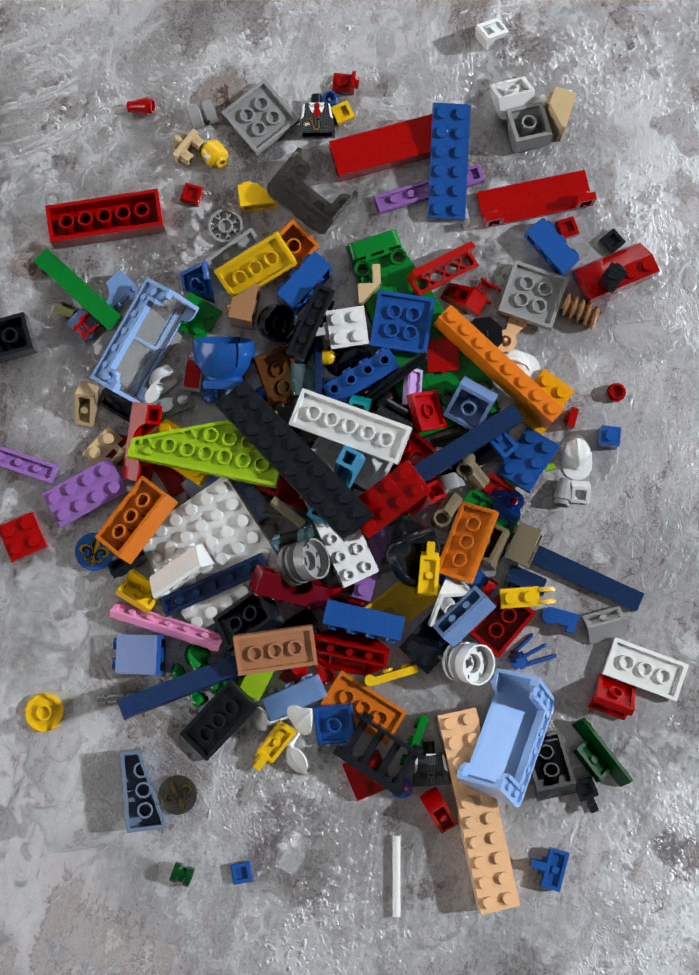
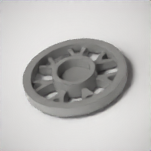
M220 209L211 215L208 222V230L214 240L219 243L228 244L242 234L243 221L234 210ZM226 212V218L221 219L220 213ZM232 214L237 217L233 222L229 219ZM214 218L219 221L218 225L212 223ZM240 224V229H233V225ZM219 228L220 232L214 235L212 230ZM232 231L236 234L233 238L229 235ZM222 233L226 234V240L220 239Z

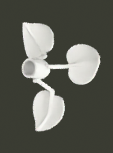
M290 705L287 708V716L269 721L267 713L259 706L249 717L250 722L256 729L266 731L268 725L276 724L279 720L289 719L298 730L289 746H286L282 753L286 763L293 770L301 774H307V759L302 751L294 747V743L300 734H310L314 719L313 709Z

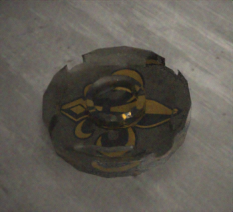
M177 774L168 777L159 788V804L166 812L174 815L188 812L197 801L198 792L196 785L185 775Z

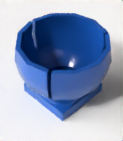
M210 336L194 339V361L206 376L203 380V389H234L245 380L244 375L253 364L252 358L255 355L254 340L233 336Z

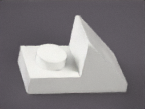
M499 18L480 23L475 27V37L486 50L495 40L505 37L509 32Z

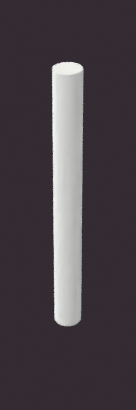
M393 835V917H400V835Z

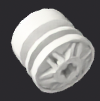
M460 641L455 647L447 646L443 654L442 666L446 676L451 680L479 686L490 680L494 673L495 657L492 650L486 645Z

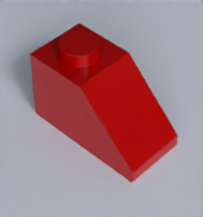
M450 282L440 297L441 300L464 313L476 316L479 315L487 301L475 288Z
M436 786L419 796L441 834L458 824Z

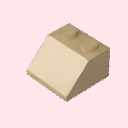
M555 86L554 92H549L544 109L555 139L560 141L567 126L577 93Z

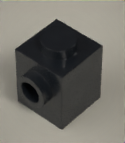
M611 262L597 284L613 294L628 272L625 271L621 264Z

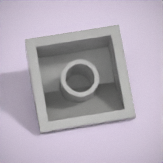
M542 102L506 109L508 136L513 153L550 144L552 131Z

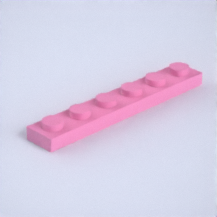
M118 601L110 610L109 617L152 630L156 633L168 635L193 645H199L212 651L219 652L224 645L220 634L152 611L146 614L130 604Z

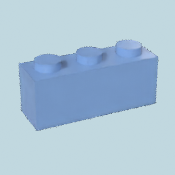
M475 585L433 627L444 640L455 647L496 606Z
M310 673L301 677L302 682L295 684L292 681L283 685L285 689L278 692L275 689L266 693L267 697L262 699L270 720L273 721L287 715V708L290 705L304 707L327 697V692L319 674L313 676Z

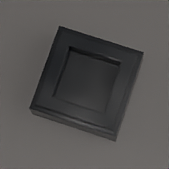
M613 228L599 240V243L612 255L626 241Z

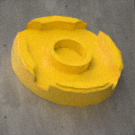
M40 693L33 696L25 707L27 724L38 732H49L56 729L64 718L65 708L62 701L51 693Z

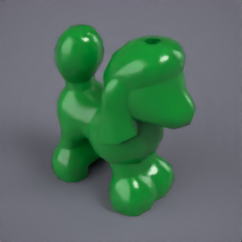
M193 644L187 646L184 658L193 671L209 665L208 661H206L211 655L209 649ZM179 663L173 664L171 667V674L174 678L186 674L184 667ZM226 681L209 688L213 693L215 691L218 692L226 684ZM200 691L189 695L195 708L204 705L209 700V697L205 693H200Z

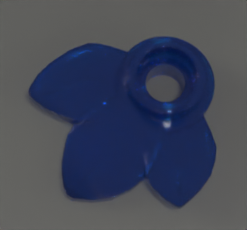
M504 489L494 491L491 497L495 503L491 509L498 511L497 519L505 518L508 527L513 526L521 517L520 509L525 502L524 496L518 491L508 492ZM514 497L518 499V504L516 505L511 503V499Z

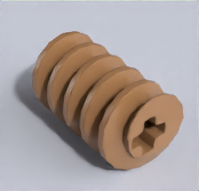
M568 293L560 310H563L562 316L570 313L569 319L571 320L576 316V323L583 319V326L590 323V329L592 330L601 312L599 313V306L592 309L591 302L585 306V299L578 303L579 297L575 296L571 299L572 293Z

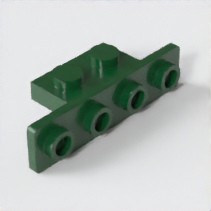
M583 717L572 724L583 739L572 752L597 783L602 781L608 773H610L620 787L633 781L628 771L621 765L615 754L611 752L586 718Z

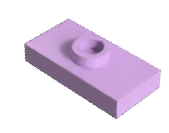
M416 368L404 378L402 405L408 406L406 395L422 392L423 370Z

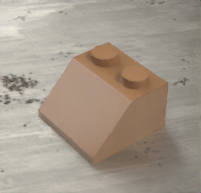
M258 284L252 285L233 297L231 304L227 305L226 315H228L227 320L230 321L231 326L253 330L261 296Z

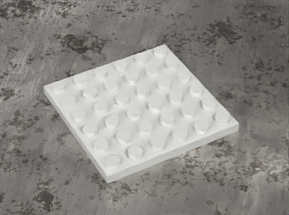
M219 478L173 510L143 548L153 569H156L161 565L166 566L169 564V559L177 554L181 556L185 553L184 549L193 543L195 545L203 544L214 564L175 591L262 552L268 566L275 568L281 576L277 563L278 552L232 480L227 478ZM251 579L180 612L187 623L207 629L215 623L213 617L252 590L249 587Z

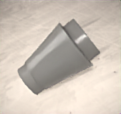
M560 478L552 498L554 501L553 505L567 508L571 503L570 479Z

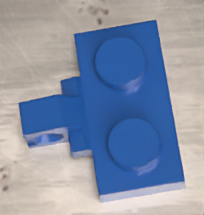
M549 847L547 857L542 856L541 860L530 858L529 866L539 869L538 874L542 875L540 887L560 892L569 852Z

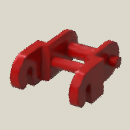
M480 278L481 283L477 287H473L483 296L491 288L497 290L498 293L501 292L498 286L494 283L490 284L486 278ZM485 284L487 288L484 290V292L480 291L482 286ZM486 298L487 304L490 305L491 301L488 298Z
M88 311L85 313V316L82 315L79 318L80 322L74 325L72 330L73 332L77 331L82 336L81 340L87 339L91 332L94 334L101 326V323L98 322L96 327L89 328L84 323L90 315ZM82 325L87 329L85 333L80 329Z

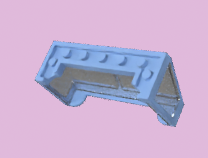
M147 277L90 378L132 402L146 403L144 395L148 388L145 386L150 379L151 373L158 365L182 321H191L198 312L199 307L170 288Z

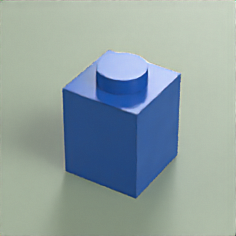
M602 425L598 428L596 447L617 449L620 446L621 427Z

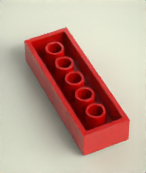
M158 188L45 206L49 239L54 249L166 232L161 196Z

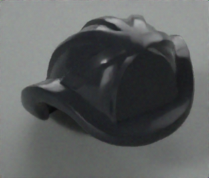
M403 520L396 526L392 534L391 545L388 546L386 551V559L390 569L396 578L408 587H418L420 555L422 551H426L427 541L435 542V552L439 553V557L441 556V548L434 528L424 527L413 520Z

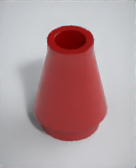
M144 97L127 101L128 113L133 112L148 116L155 113V101L153 98Z

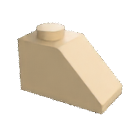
M86 381L80 382L75 392L76 425L94 427L100 398V384Z

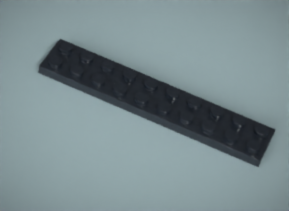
M245 380L215 404L216 408L343 542L348 540L374 517V513Z

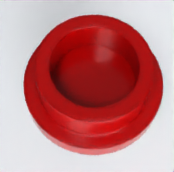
M613 383L607 388V397L611 401L619 402L624 399L626 390L622 384Z

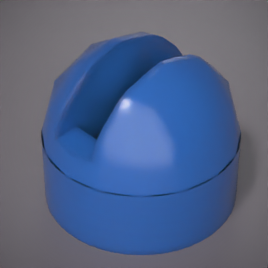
M334 91L324 93L322 97L323 102L330 103L331 107L338 103V97Z

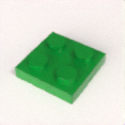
M190 292L186 299L199 307V310L191 321H182L178 329L193 339L208 337L223 312Z

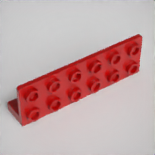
M585 170L479 191L476 194L484 228L590 207L597 200L596 192H590Z

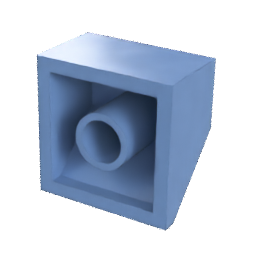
M464 376L443 416L472 430L484 422L498 394Z

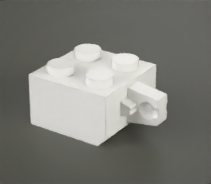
M364 305L327 311L325 314L326 322L322 323L323 327L319 328L315 336H324L325 340H329L331 350L369 345Z

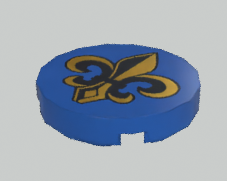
M97 533L84 535L75 547L77 562L83 568L90 571L102 570L111 563L114 557V553L95 538Z

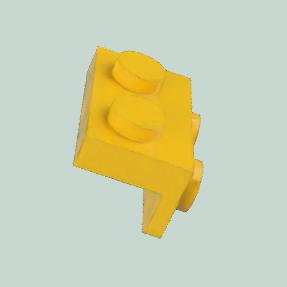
M134 569L130 570L127 578L115 593L146 614L150 613L160 599L153 598L150 579Z

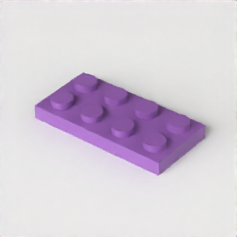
M108 457L42 493V496L59 526L62 527L129 490L111 457Z

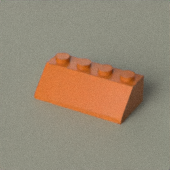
M142 475L96 534L95 538L115 555L131 565L178 502Z

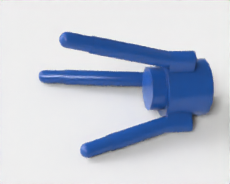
M531 633L515 649L510 651L511 655L508 656V659L515 670L518 668L522 670L528 666L556 658L557 655L553 654L526 662L528 661L527 657L547 646L546 643H543L525 654L523 651L518 652L534 637V634Z

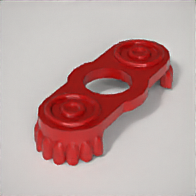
M319 663L314 665L318 670L316 675L319 674L324 685H330L335 681V673L331 668L321 666ZM309 666L291 668L295 675L306 676L308 675L307 668Z

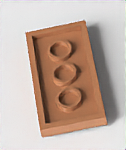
M312 624L233 635L238 676L318 665Z

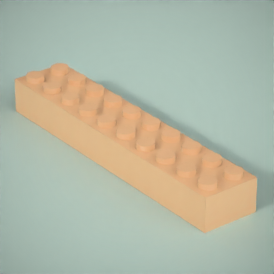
M469 707L435 715L437 728L450 778V787L477 910L481 915L518 907L520 902L497 799L457 779L458 767L464 762L470 763L481 732L476 707Z

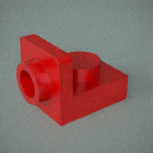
M352 71V74L334 73L332 91L336 94L354 95V90L358 89L359 77H356V71Z

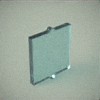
M291 364L292 378L290 380L292 382L293 396H299L302 388L314 392V365Z

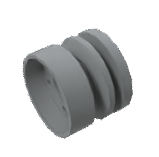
M316 538L285 545L278 553V570L281 577L290 585H299L308 581L322 579L329 571V554L323 543Z

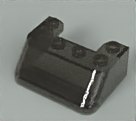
M298 147L268 183L267 193L271 199L314 232L325 234L338 226L357 204L358 192L355 190L351 196L345 193L340 194L332 204L303 183L310 174V166L302 159V149Z

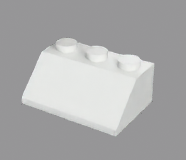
M193 543L184 549L185 553L181 556L177 554L169 559V564L166 566L161 565L153 570L154 574L149 579L154 599L171 594L214 564L203 544L195 545Z

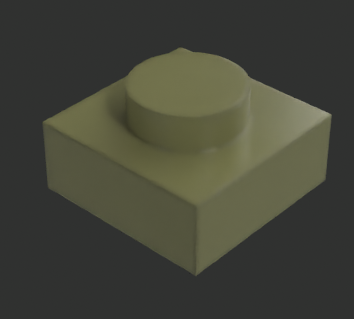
M60 302L55 305L54 312L59 313V316L62 318L70 319L80 308Z

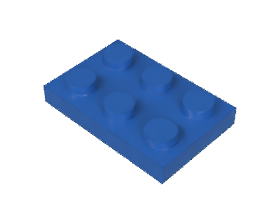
M527 427L517 441L519 448L514 452L515 456L505 459L497 471V475L530 494L559 450L560 445Z

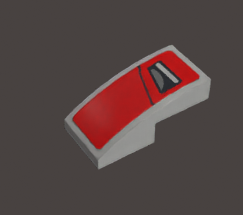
M187 351L181 389L182 391L201 393L203 372L195 363L193 352Z

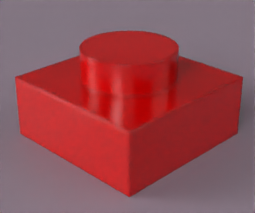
M571 407L568 411H565L563 417L565 429L572 430L575 427L579 408Z

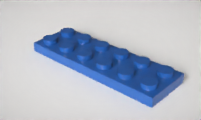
M432 104L427 218L465 220L471 104Z

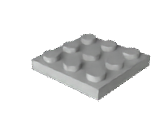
M265 78L221 112L222 116L256 156L300 122V119Z
M515 260L497 313L551 331L569 278Z

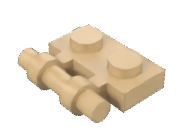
M108 426L82 454L95 465L107 459V455L115 449L118 453L112 458V461L116 466L125 457L126 444L121 448L118 444L123 438Z

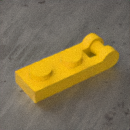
M409 662L400 665L401 669L395 671L393 667L382 670V675L373 676L368 674L365 676L364 682L367 686H374L418 673L419 671L416 664L412 665Z

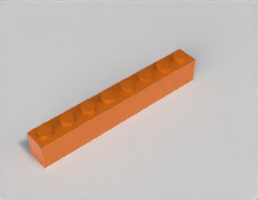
M452 305L435 321L433 326L457 346L465 356L542 427L546 429L563 412L564 408Z

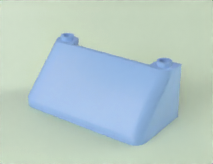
M496 668L495 674L492 675L490 680L495 694L470 763L464 762L458 767L457 779L508 805L519 807L523 801L554 711L555 698L539 677Z

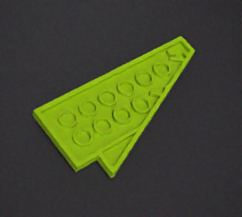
M228 419L134 437L131 440L126 455L129 459L276 489L280 479V474Z

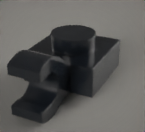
M592 776L576 781V793L579 801L583 802L586 800L590 813L599 811L594 799L599 793Z

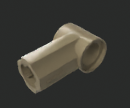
M472 453L457 463L456 471L460 476L465 477L474 489L479 491L489 483V478L475 462L476 457Z
M449 490L435 513L431 515V525L436 529L447 526L463 499L455 492ZM438 514L444 517V524L437 522L436 516Z

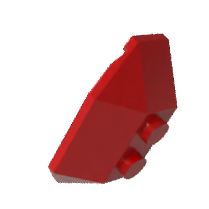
M328 629L314 634L317 660L324 667L365 676L380 669H385L387 666L390 649L377 639L365 637L363 633H358L357 635L346 633V630Z

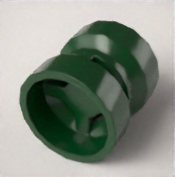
M176 861L169 881L174 883L181 882L182 886L189 887L195 868L191 866L186 868L182 863Z

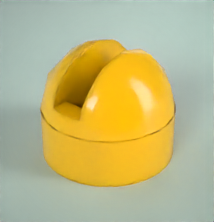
M322 350L323 365L333 364L336 360L335 353L332 350Z

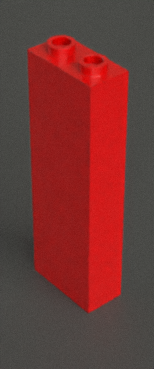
M432 114L329 141V150L338 181L343 182L429 159Z

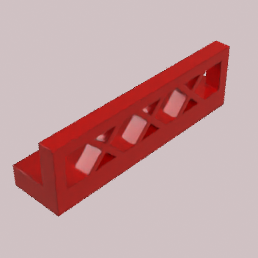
M470 241L412 270L406 280L415 294L422 296L476 269L479 264L471 253L475 249V245ZM465 257L471 263L468 267L461 265V260ZM447 266L455 267L456 273L446 272ZM432 274L442 275L441 281L432 280ZM419 280L426 282V288L420 290L416 282Z

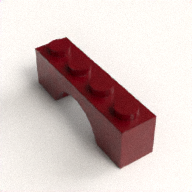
M257 564L249 583L253 594L260 598L266 596L277 602H282L283 600L293 606H306L313 611L317 609L324 611L327 600H329L333 591L327 582L321 580L308 581L292 588L285 587L281 584V576L275 568Z

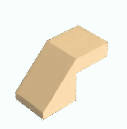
M372 264V283L358 284V306H363L380 288V264Z

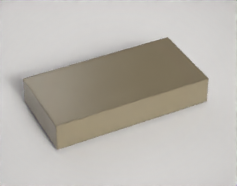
M274 497L269 505L299 529L306 522L303 517L278 497Z

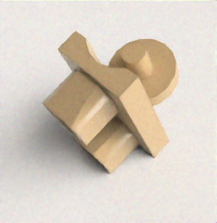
M193 128L188 135L183 132L180 136L176 134L172 136V139L175 141L172 145V148L175 149L173 153L174 160L177 163L183 162L190 165L195 158L189 152L193 147L199 152L202 150V145L205 142L199 137L197 130Z

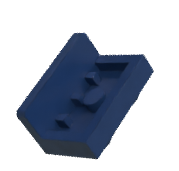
M511 565L504 582L508 583L510 588L539 586L540 588L545 586L547 579L518 566ZM539 592L540 597H542L544 592Z

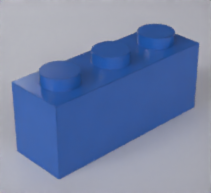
M543 217L526 231L524 238L555 274L564 276L580 261L579 255L575 249H571L566 244V239L554 230V225Z

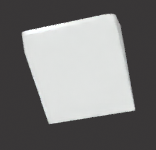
M571 480V503L589 504L590 482Z

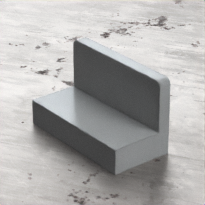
M619 606L582 616V621L588 631L590 644L627 634L626 618Z

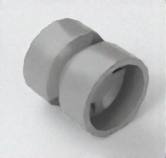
M211 99L202 101L199 106L193 104L186 107L192 127L195 130L204 127L205 123L211 125L218 122Z

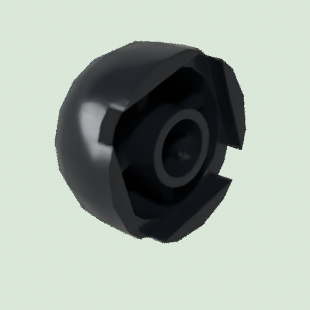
M272 304L266 306L258 316V330L269 341H287L295 331V315L285 305Z

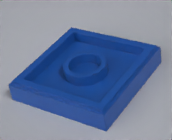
M352 703L313 706L318 745L347 743L356 729Z

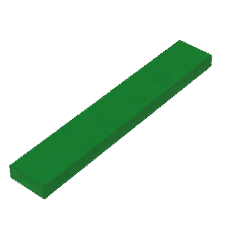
M46 248L34 260L47 275L107 330L110 331L120 321L122 316L50 250Z

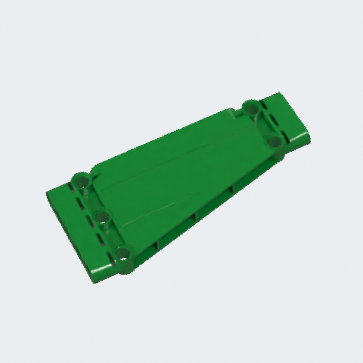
M397 230L386 231L346 246L354 275L358 281L357 285L359 283H372V264H380L381 285L378 290L416 295L406 280L410 272L416 269V267L403 249ZM395 256H401L403 258V261L396 262L393 258ZM366 268L368 272L366 274H360L358 272V269ZM420 280L416 282L420 290L426 288V282ZM378 290L364 304L372 327ZM430 291L422 295V297L435 298L429 340L439 339L440 337L447 339L433 326L445 310L433 292ZM459 349V371L445 372V374H442V372L428 373L427 361L417 368L423 370L422 392L437 390L443 413L449 403L444 401L443 397L445 395L453 397L464 376L478 384L486 383L489 386V390L495 392L493 381ZM391 350L400 367L417 355ZM404 378L393 386L397 400L401 403L403 400ZM497 398L486 417L502 411ZM445 417L447 427L418 434L422 438H426L461 425Z

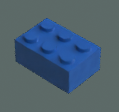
M315 251L311 255L307 254L302 260L303 264L299 269L295 268L289 275L290 279L286 283L282 282L277 288L278 303L289 307L295 317L308 304L317 283L324 285L332 276V265Z

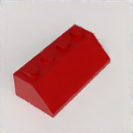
M638 243L572 271V274L588 305L590 302L594 303L613 295L597 284L611 262L621 264L625 271L628 272L613 294L654 278L660 270L653 254L641 243Z

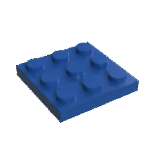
M378 290L369 347L389 348L393 351L419 354L421 351L427 353L435 298Z

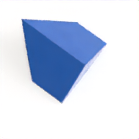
M202 261L180 273L183 291L192 292L196 296L215 304L207 261Z

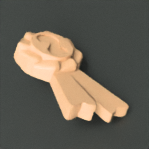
M509 317L506 329L502 330L503 342L498 348L503 353L513 350L517 343L516 335L529 323L520 320L516 323L517 319Z

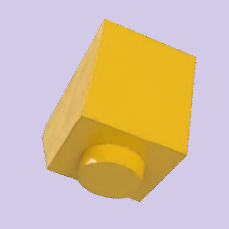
M246 181L238 185L241 212L278 208L277 198L259 184Z

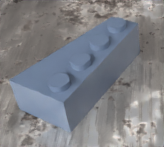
M140 748L121 750L120 761L126 832L132 833L167 828Z

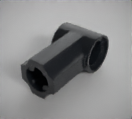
M389 391L379 396L372 405L375 411H377L379 406H382L407 420L411 418L410 408L402 405Z

